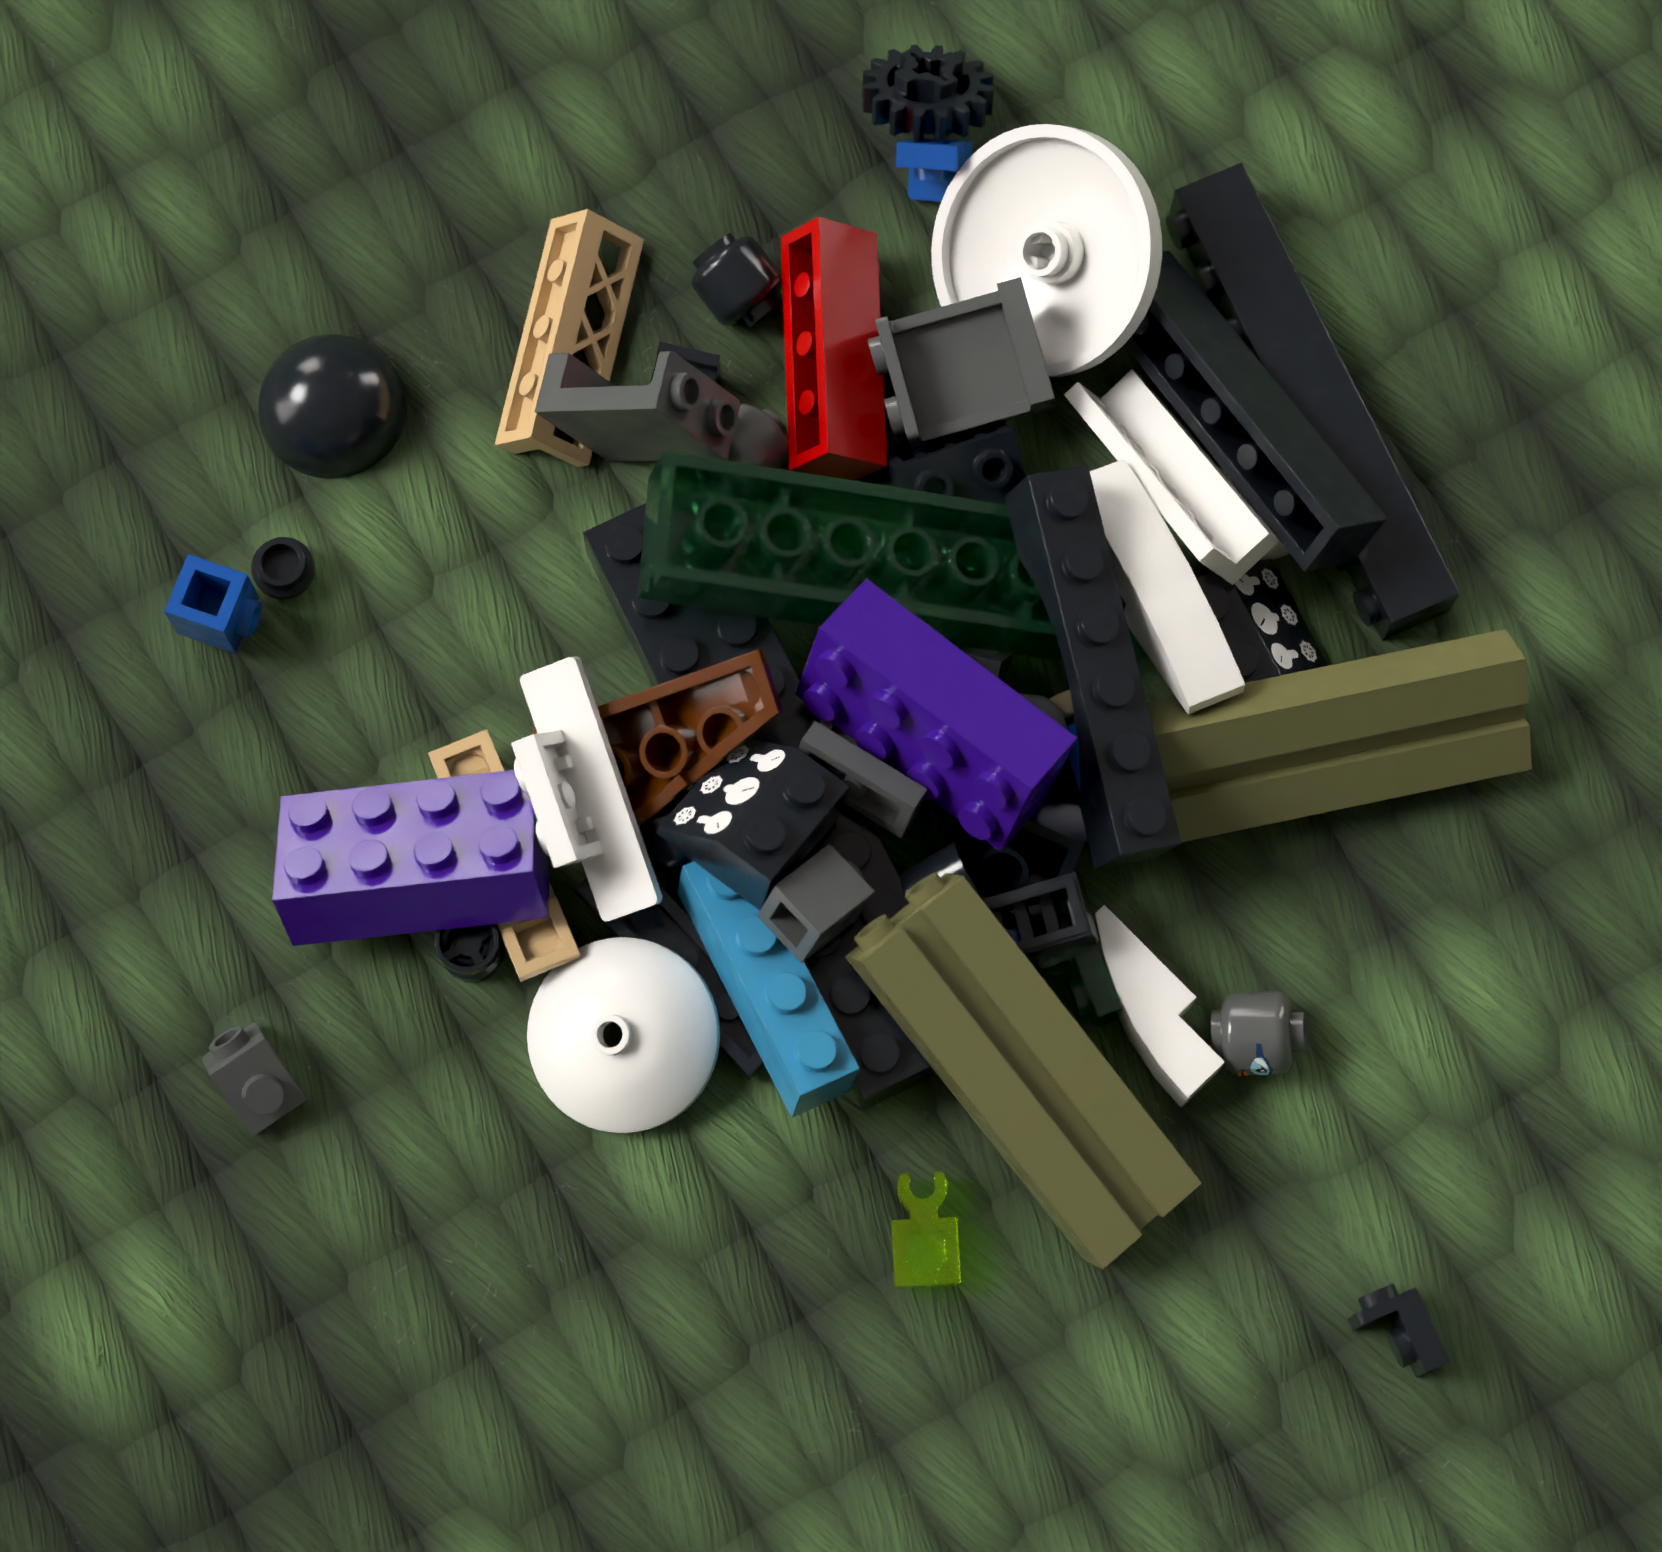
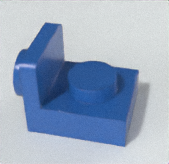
M912 138L897 142L896 167L909 168L908 197L912 200L941 202L956 173L972 156L973 141L945 139V141L939 142L935 138H922L920 141H913Z

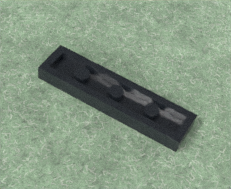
M586 877L575 887L576 894L616 937L638 938L661 944L681 955L697 970L707 984L717 1008L720 1025L719 1049L750 1080L765 1065L726 991L691 918L659 885L662 894V901L659 904L611 921H603Z

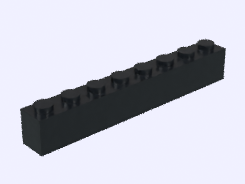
M1242 162L1176 189L1169 215L1166 216V225L1178 250L1186 248L1195 266L1192 269L1193 280L1208 299L1213 302L1221 315L1388 518L1354 562L1335 566L1339 571L1347 570L1357 590L1353 592V600L1361 620L1368 627L1374 625L1383 641L1448 613L1460 592Z

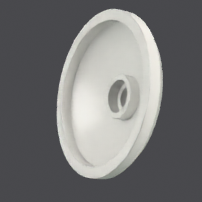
M617 937L595 941L578 949L580 958L553 968L533 1000L528 1020L527 1043L535 1076L546 1095L561 1111L575 1121L590 1128L612 1133H630L649 1130L663 1125L683 1113L695 1102L706 1087L714 1071L720 1046V1025L713 996L697 970L681 955L661 944L638 938ZM611 1022L617 1023L622 1029V1040L615 1047L608 1046L603 1038V1031Z

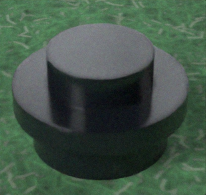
M277 537L265 542L258 548L252 559L251 573L257 587L265 595L281 600L291 599L302 594L312 583L315 575V562L311 552L302 542L290 537Z

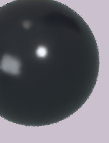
M339 334L312 336L295 343L282 352L268 369L258 398L259 422L263 436L271 450L281 461L294 470L318 478L348 477L361 473L377 464L392 450L398 441L405 424L407 412L405 389L392 363L380 351L365 341Z

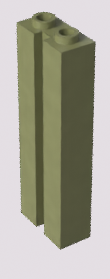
M1506 629L1246 682L1243 693L1190 714L1186 713L1176 697L1147 703L1181 842L1532 769L1530 725L1524 715V704L1529 703L1527 661Z
M937 872L932 873L920 880L907 892L905 898L909 904L891 919L886 915H882L866 925L854 938L859 946L845 957L1082 1259L1104 1269L1142 1236L1140 1230L1157 1215L1163 1218L1202 1183L965 877L945 873L940 877Z

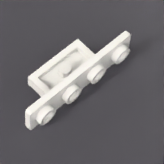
M577 656L568 657L522 675L520 684L538 734H533L511 743L516 756L514 771L519 785L529 794L538 820L535 830L542 850L550 856L554 868L582 861L600 917L603 921H611L659 904L662 901V894L581 659Z

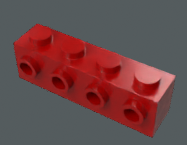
M818 216L781 237L789 471L849 484L887 467L888 440L885 428V380L883 374L877 375L868 344V339L879 336L875 319L881 318L877 233Z

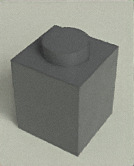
M828 844L775 885L757 916L790 952L803 963L851 925L875 891L865 881L861 870L850 860L844 859L831 844Z

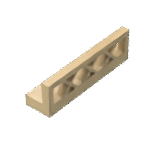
M589 209L551 219L495 446L512 454L540 449L576 467L589 465L592 450L575 439L573 444L554 436L555 426L534 411L549 354L570 353L573 356V353L582 349L589 367L610 381L644 242L643 238ZM602 238L621 248L616 271L608 276L598 255ZM596 292L605 316L602 328L593 332L584 308L587 296Z

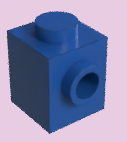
M188 554L164 613L177 634L236 654L242 638H250L254 634L260 620L262 603L258 602L259 596L248 574Z

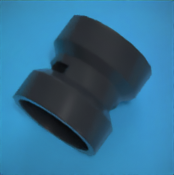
M495 924L435 931L434 946L438 957L445 969L454 978L463 982L478 983L489 979L499 970L504 959V944Z

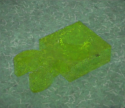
M943 1171L934 1173L933 1184L935 1191L930 1197L924 1199L917 1198L911 1193L909 1173H901L897 1184V1195L900 1203L909 1211L910 1219L891 1220L894 1289L960 1286L957 1217L938 1218V1208L943 1204L947 1194V1180Z

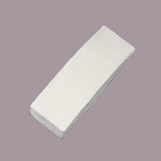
M1103 905L1094 915L1099 940L1093 942L1097 964L1110 1002L1129 1041L1151 1074L1182 1108L1218 1073L1225 1061L1181 1018L1191 1008L1196 996Z

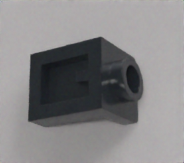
M1394 1283L1357 1299L1362 1311L1348 1318L1352 1330H1357L1388 1316L1393 1328L1386 1331V1336L1391 1350L1402 1368L1411 1365L1415 1376L1418 1377L1450 1362L1417 1288L1398 1294Z

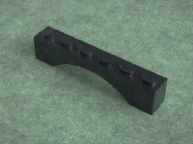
M1087 465L1027 475L1004 498L1019 559L1031 576L1045 605L1066 670L1078 739L1080 811L1094 868L1098 870L1154 859L1182 843L1089 467Z

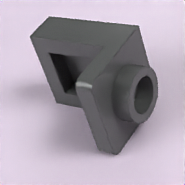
M256 1022L244 1029L242 1026H235L220 1034L209 1045L210 1052L201 1059L209 1076L252 1137L307 1100L303 1091L273 1050Z

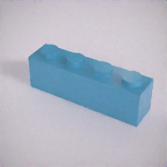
M694 861L684 865L680 875L677 895L688 916L691 918L791 1118L850 1092L860 1068L805 962L801 963L759 919L757 914L760 910Z

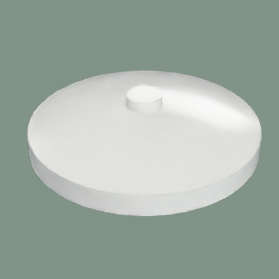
M1039 124L1016 128L997 136L979 148L963 164L948 186L941 201L935 220L931 248L932 272L937 297L942 307L998 291L997 283L1021 277L1048 376L1062 377L1073 375L1102 363L1119 350L1137 330L1152 303L1160 276L1162 262L1161 225L1155 201L1146 181L1134 163L1121 150L1104 138L1086 130L1061 125Z

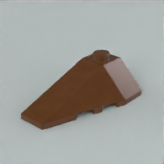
M763 649L743 654L597 706L638 827L783 712ZM536 728L532 729L533 734H538Z

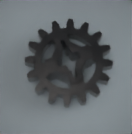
M911 45L910 49L902 53L891 49L888 50L887 61L874 58L871 60V70H864L862 110L863 113H872L871 123L874 126L889 123V134L893 136L912 132L913 141H920L924 134H933L939 142L945 141L946 136L952 133L966 137L968 136L969 125L982 128L985 125V116L992 115L994 98L993 74L983 72L984 63L981 60L965 62L966 52L962 50L943 54V47L941 45H936L931 52H923L918 45Z

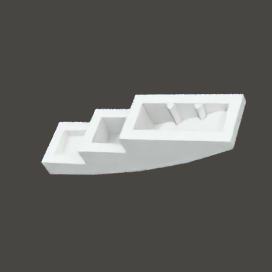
M1122 459L1090 471L1119 592L1126 603L1125 616L1128 627L1186 713H1193L1243 693L1245 682L1221 627L1188 561L1157 507L1127 461Z

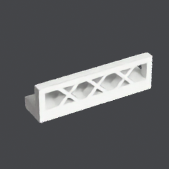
M1133 369L1101 399L1079 382L1064 394L1117 461L1122 459L1127 461L1160 514L1199 562L1233 585L1279 542L1277 537L1147 381Z

